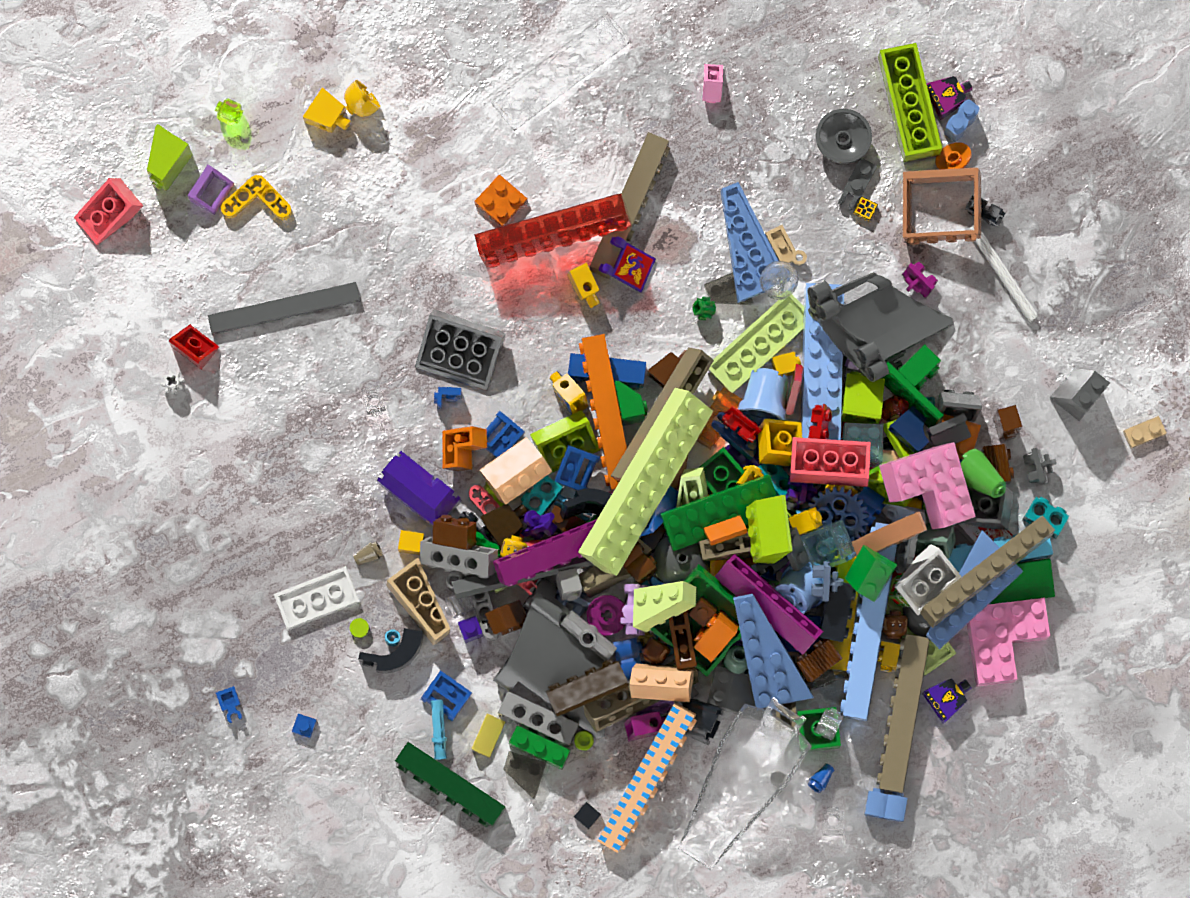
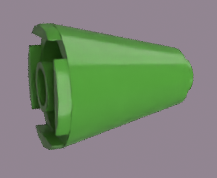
M972 449L962 456L964 459L960 464L968 487L993 498L1000 497L1005 493V481L982 451Z

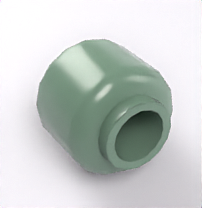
M736 645L727 651L724 658L725 668L737 674L747 670L744 647Z

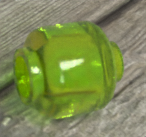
M225 98L223 102L219 101L214 110L218 112L217 119L230 126L235 123L238 124L244 112L242 105L230 98Z

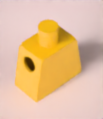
M321 88L303 115L305 123L330 133L337 126L347 130L351 123V120L344 117L346 113L345 106L324 88Z
M585 263L570 270L567 276L580 301L586 299L590 309L599 305L600 302L596 294L600 290L588 264ZM583 286H589L590 291H585Z

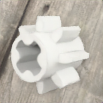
M169 370L167 376L162 375L165 382L160 384L162 387H166V393L173 391L176 395V391L179 389L183 390L181 383H184L185 380L184 378L179 379L181 375L179 371L173 374ZM169 381H176L177 383L170 385Z

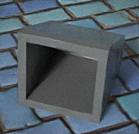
M1074 368L1050 398L1080 421L1103 394L1110 382L1096 371Z

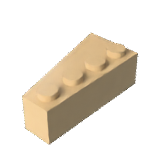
M416 558L389 578L386 586L430 642L436 645L449 635L450 627L422 569L419 558Z

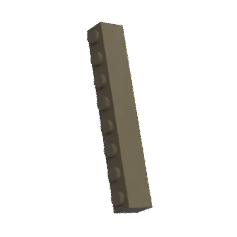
M650 132L647 133L590 264L591 272L611 280V276L598 270L600 264H609L612 267L615 265L621 248L610 244L612 237L619 236L626 242H631L635 232L632 231L634 224H639L642 214H639L641 208H645L649 198L647 194L649 190L653 191L656 184L654 178L656 174L660 175L664 165L661 162L664 157L667 158L671 149L668 147L669 140Z
M687 348L611 474V477L616 481L620 482L673 390L678 388L687 390L692 394L695 393L714 361L703 350Z
M1042 515L922 608L920 614L934 628L1048 540L1055 529Z
M906 634L905 639H901L900 650H903L902 658L898 657L897 669H900L899 677H895L893 688H896V695L891 697L890 707L893 708L892 715H888L887 727H890L889 735L885 734L883 746H886V752L881 754L880 765L883 766L882 773H878L876 783L880 785L879 789L885 791L904 792L930 639L926 637Z

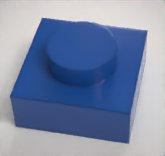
M298 713L292 733L311 739L317 719Z

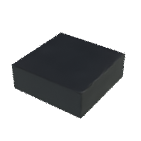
M586 802L575 814L574 818L589 830L601 814Z

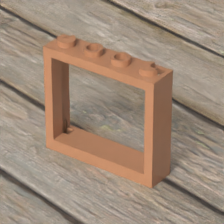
M979 168L903 172V238L908 244L915 245L923 241L935 244L943 240L954 243L957 240L963 239L967 242H973L976 239H981V172ZM974 181V230L912 233V184Z

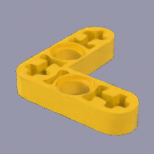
M261 175L252 176L221 205L222 214L229 219L236 217L257 197L281 220L288 219L292 214L290 204ZM254 181H261V187L256 186L253 189L254 194H252L247 187L249 186L252 189L255 186ZM242 192L248 193V200H239V194ZM268 193H274L276 198L274 201L268 202L265 200V196ZM236 199L237 203L241 206L238 207L236 204L233 207L234 211L232 213L230 211L226 213V206L232 207L235 204L233 200ZM278 202L283 209L286 208V214L283 212L279 214L280 210L276 206Z

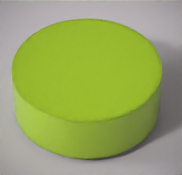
M356 618L350 623L349 629L354 637L363 638L369 632V625L366 620Z
M580 731L576 734L574 743L579 750L587 751L593 746L594 738L590 732Z

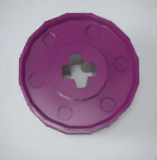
M602 595L595 598L587 610L588 624L594 625L598 632L604 636L620 632L626 625L621 624V617H624L622 608L625 606V603L613 595ZM610 610L612 617L607 621L605 617H602V614Z

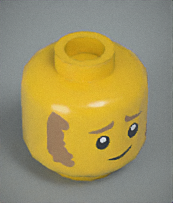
M512 535L511 539H504L500 556L504 557L527 547V544L522 542L523 538Z

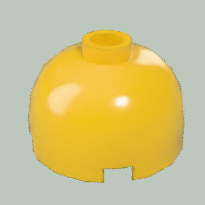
M355 80L347 87L344 93V100L347 104L345 108L351 115L355 113L359 117L371 116L381 106L372 92L369 93L366 90L367 87L359 80Z

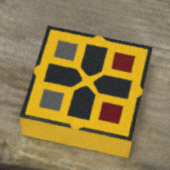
M861 196L853 214L870 222L878 204Z

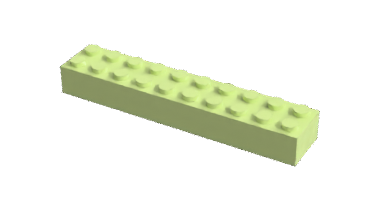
M678 388L673 390L578 551L579 554L603 572L615 576L618 575L713 413V410L691 392Z

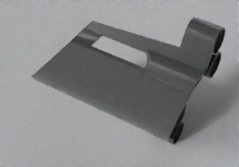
M874 272L835 289H831L830 285L825 280H822L807 290L810 305L808 312L810 316L818 321L836 347L871 382H875L890 374L885 362L887 359L953 325L952 317L944 315L907 296L893 287L889 279ZM865 282L872 283L878 287V289L849 304H841L837 301L838 296Z

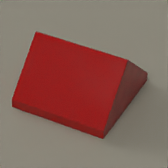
M191 324L169 339V343L174 350L201 370L219 349L216 343Z

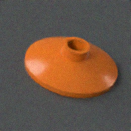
M961 142L942 148L940 155L936 156L935 163L937 168L943 170L966 167L972 157L971 149L967 144Z

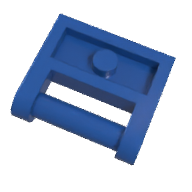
M498 411L496 418L486 428L488 438L501 422L506 424L490 443L487 442L486 450L495 458L513 447L525 434L522 428L501 411Z
M568 445L554 481L576 490L588 489L587 485L595 465L599 463L601 457ZM586 458L589 462L579 484L575 480L583 460Z
M440 670L420 700L431 704L432 700H437L431 696L436 691L456 705L451 710L443 704L444 714L448 716L447 719L453 722L472 695V692Z

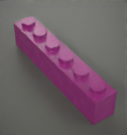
M597 519L494 560L493 563L500 583L505 586H513L518 583V580L533 578L540 571L548 572L554 569L553 566L568 564L571 562V559L577 556L582 558L583 556L578 551Z
M735 554L715 575V578L736 597L753 594L774 630L802 654L822 634L823 631Z

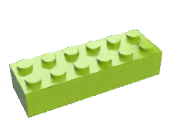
M917 43L880 50L878 61L903 163L940 155L942 145Z

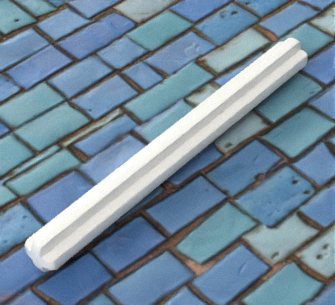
M981 231V239H976V244L1029 322L1035 320L1038 317L1037 313Z

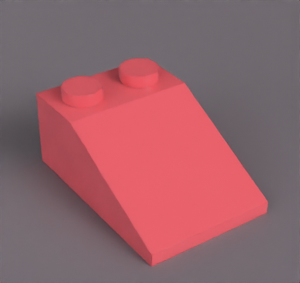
M108 178L74 216V219L94 243L99 245L131 220L143 207V204L121 178Z

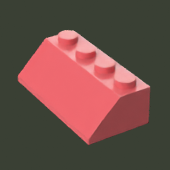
M793 437L790 482L868 487L871 442Z

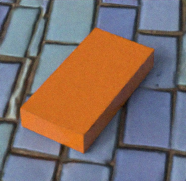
M737 516L705 527L704 533L712 546L747 534V528L741 516Z

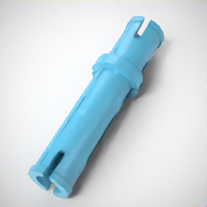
M432 700L434 759H447L443 700Z

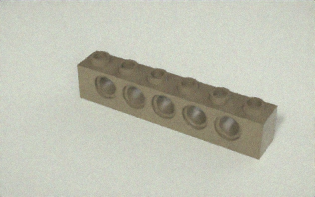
M674 659L664 666H676V660ZM692 667L694 668L692 685L698 683L699 680L697 669L695 667ZM630 686L583 706L585 717L595 732H598L661 700L631 698Z

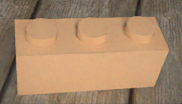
M527 437L479 470L497 499L505 505L552 472L543 456Z
M635 664L632 668L630 679L631 698L690 702L694 668L677 670L676 666Z

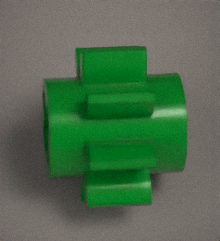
M703 296L702 299L697 298L692 307L694 315L698 316L699 320L706 321L707 318L711 319L716 312L715 302L710 301V297Z

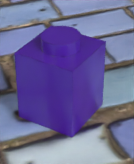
M476 615L458 622L465 644L483 637Z

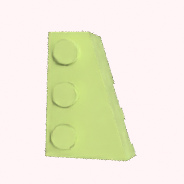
M703 467L684 469L680 480L676 508L708 496Z
M680 581L634 589L633 627L648 632L655 625L665 623L666 619L678 616L696 606V587Z

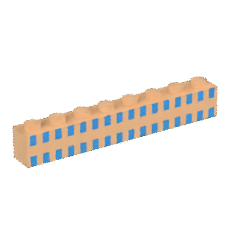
M677 703L673 705L598 838V842L617 853L620 849L624 850L630 841L627 839L629 833H634L639 825V822H637L639 815L644 816L649 807L646 804L649 797L653 799L658 791V788H656L658 781L663 782L668 773L665 770L668 764L672 765L678 755L675 751L678 746L682 748L687 740V737L684 735L688 729L692 730L697 720L694 719L695 713Z

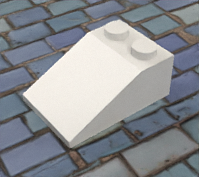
M931 544L915 558L897 582L895 588L913 611L920 615L922 608L959 580L961 575L943 552Z

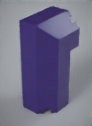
M400 451V457L395 455L381 472L384 475L383 478L378 477L377 483L433 527V521L442 515H451L462 501L459 495L457 497L453 496L455 492L440 479H435L433 475L404 452Z

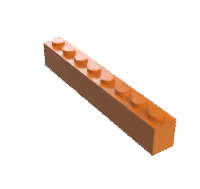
M605 334L582 338V343H578L580 354H584L585 362H582L583 371L588 373L589 380L586 381L587 391L592 393L593 399L589 400L591 411L596 413V418L593 419L595 430L599 429L600 437H597L599 449H603L604 456L600 457L602 467H606L607 475H604L606 487L610 486V490L616 489L619 482L611 477V474L627 447Z

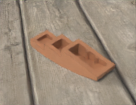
M916 512L851 542L856 557L863 545L875 552H881L926 531L927 528L921 513Z

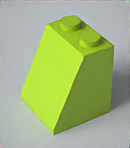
M159 124L155 126L147 172L154 187L159 190L163 188L167 191L193 154L188 143Z
M859 372L847 373L841 403V422L877 427L882 415L885 379L880 378L875 382H871Z

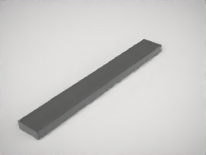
M353 282L207 316L211 334L213 335L360 302L357 284Z
M577 556L571 559V562L568 564L553 566L554 569L548 572L540 571L533 578L518 580L517 584L555 575L559 571L579 569L594 564L585 557L578 558ZM497 572L489 578H480L478 575L451 581L456 599L507 587V585L505 586L500 583Z

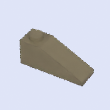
M748 532L747 534L712 546L708 540L699 541L703 561L729 560L734 554L740 559L753 557L750 552L751 540Z
M596 566L578 574L580 583L589 598L631 577L623 566L617 576L603 572Z

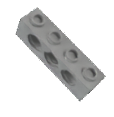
M431 536L420 541V563L427 565L429 568L440 567L444 568L445 571H460L461 574H475L480 578H489L492 574L496 573L493 561L498 559V549L475 545L468 550L433 544V537Z
M507 692L498 711V715L501 716L500 719L504 722L511 724L513 721L519 724V727L537 732V735L545 739L550 738L554 740V743L563 747L570 746L579 727L578 723L563 716L557 717L554 712L511 692ZM516 709H524L525 715L522 718L516 717L514 715ZM534 717H541L543 723L540 726L533 725L532 719ZM552 725H559L561 731L558 734H552L550 732Z

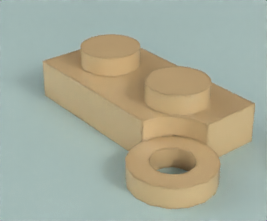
M783 225L765 233L782 267L792 262L798 266L806 262V253L802 250H795ZM801 255L803 259L801 261H797L796 256Z

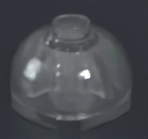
M774 261L765 267L760 275L759 282L761 289L768 294V297L784 300L796 290L799 278L797 271L791 264L784 261Z

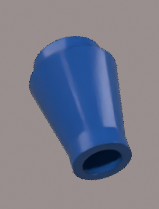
M825 763L820 770L809 778L808 786L817 793L825 791L832 773L835 771L834 768Z

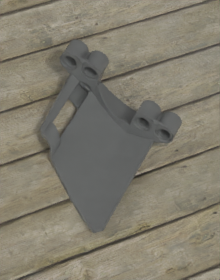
M543 577L536 585L537 589L534 588L532 595H529L522 605L528 610L526 619L510 657L493 681L508 692L519 681L550 704L545 692L549 690L548 686L557 682L561 685L567 682L566 679L573 675L582 676L585 674L584 671L589 668L595 667L598 669L603 667L602 663H604V660L589 647L582 646L579 639L561 627V616L566 617L571 611L554 598L558 587ZM588 633L590 635L589 639H592L593 635ZM584 706L564 714L572 721L578 723L584 730L590 732L595 738L605 737V728L595 732L585 717Z

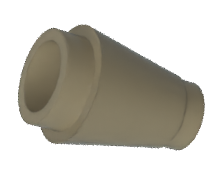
M377 541L374 543L370 542L353 555V558L359 566L360 564L380 559L383 552Z

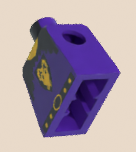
M951 678L925 690L922 695L942 724H944L968 701L964 694L972 688L966 679L956 684Z

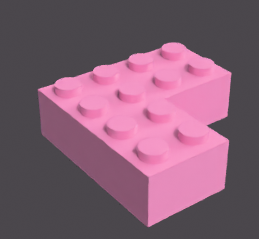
M954 442L942 444L879 465L889 502L903 501L922 494L932 529L945 528L976 517Z
M1045 598L989 604L967 624L976 687L1013 683L1017 680L1012 644L1047 640L1050 637Z

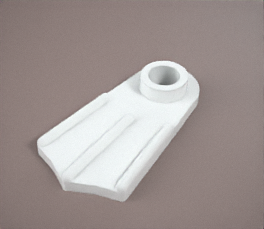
M886 504L883 509L886 517L894 521L920 512L925 525L928 523L926 511L922 509Z

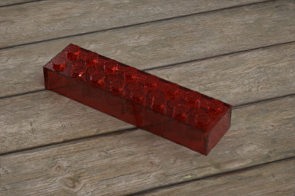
M621 193L477 233L474 236L479 256L486 267L494 268L499 266L500 263L515 262L521 257H533L536 253L543 251L551 252L560 246H571L574 242H586L592 237L607 236L613 231H625L632 225Z

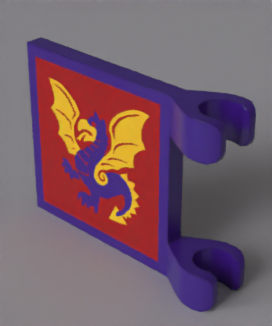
M619 236L612 237L610 244L621 248L614 267L609 264H600L598 270L642 293L656 258L629 244Z

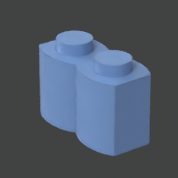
M970 99L964 101L959 107L957 114L953 115L947 122L944 135L954 142L959 140L965 133L966 128L975 121L980 107Z
M873 788V791H868L864 815L904 822L908 798L904 797L903 793L892 792V795L884 794L885 790Z

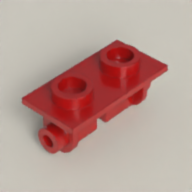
M823 404V406L815 405V408L812 409L811 422L817 423V426H810L808 438L829 439L828 425L832 419V411L826 404Z
M733 406L722 417L723 423L733 431L737 427L741 428L737 434L747 442L750 441L752 443L756 435L762 431L754 421L748 419L739 409Z

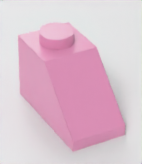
M704 64L702 101L708 103L721 102L723 65Z

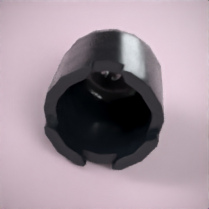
M690 699V702H684L682 706L696 714L694 719L697 722L692 730H687L685 735L709 745V738H714L721 723L717 720L718 716L723 715L724 710L697 699Z

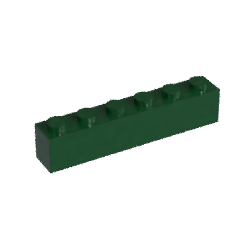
M410 742L406 743L395 760V763L398 764L396 768L405 774L410 772L414 775L413 779L420 784L425 782L430 786V791L436 795L443 794L446 796L445 800L453 806L458 804L463 808L461 811L469 817L475 815L479 818L477 822L486 828L489 825L494 827L506 809V806Z

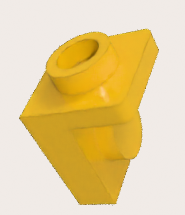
M755 465L745 466L743 468L745 472L736 484L740 485L764 476L762 470Z

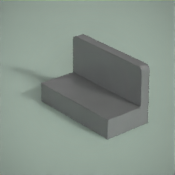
M964 413L927 430L934 447L953 442L956 444L971 437L965 423L967 418Z

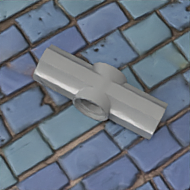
M573 611L569 612L561 622L563 627L579 639L582 646L589 647L605 661L617 649L616 646L598 632L594 625H589ZM590 633L593 635V638L588 639L584 634Z

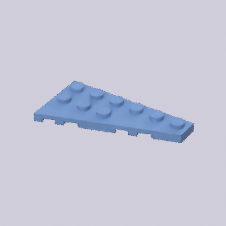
M739 182L722 188L720 192L737 302L740 303L784 285L789 280Z
M983 531L979 534L959 572L961 577L1000 548ZM1015 564L934 628L930 627L926 636L941 649L1021 575L1023 570Z
M748 594L733 597L756 709L814 698L754 595Z

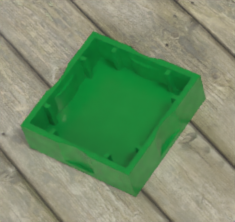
M698 564L684 580V582L696 587V602L703 595L717 607V614L722 610L738 623L733 598L736 596ZM691 617L695 638L696 633L702 626ZM668 618L665 620V623L652 627L651 631L673 647ZM738 627L735 636L712 662L695 649L696 668L705 676H708L725 657L728 649L741 638L740 628Z

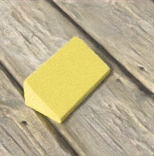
M487 713L472 746V751L490 758L505 722Z

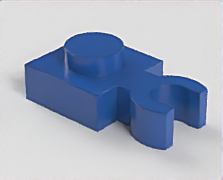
M235 687L216 692L222 712L228 710V722L232 723L231 716L233 714H237L239 720H242V714L236 710V707L241 706Z

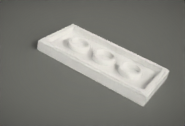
M346 566L274 594L288 631L360 603Z

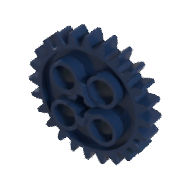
M835 485L833 491H831L829 487H826V493L822 490L818 492L820 498L816 495L813 496V500L816 503L809 502L808 504L811 508L816 507L818 512L825 510L829 514L828 518H822L823 525L814 529L811 535H818L816 541L823 539V546L829 542L830 548L837 544L838 549H840L842 543L849 547V541H855V537L861 538L860 532L865 533L867 530L863 525L869 524V521L864 520V518L869 517V513H864L868 506L861 505L864 499L858 500L859 493L852 495V489L845 492V486H842L839 491ZM842 500L845 507L838 508L835 501ZM835 514L842 516L840 520L833 518ZM853 516L856 519V523L849 524L846 517ZM843 525L848 529V531H845L843 529ZM830 527H838L840 533L833 534L830 531Z

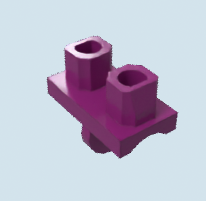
M920 262L914 265L910 263L902 273V276L905 278L904 281L909 285L906 290L908 292L914 290L917 294L920 293L924 298H927L935 288L938 280L933 275H929L926 278L922 274L925 268Z

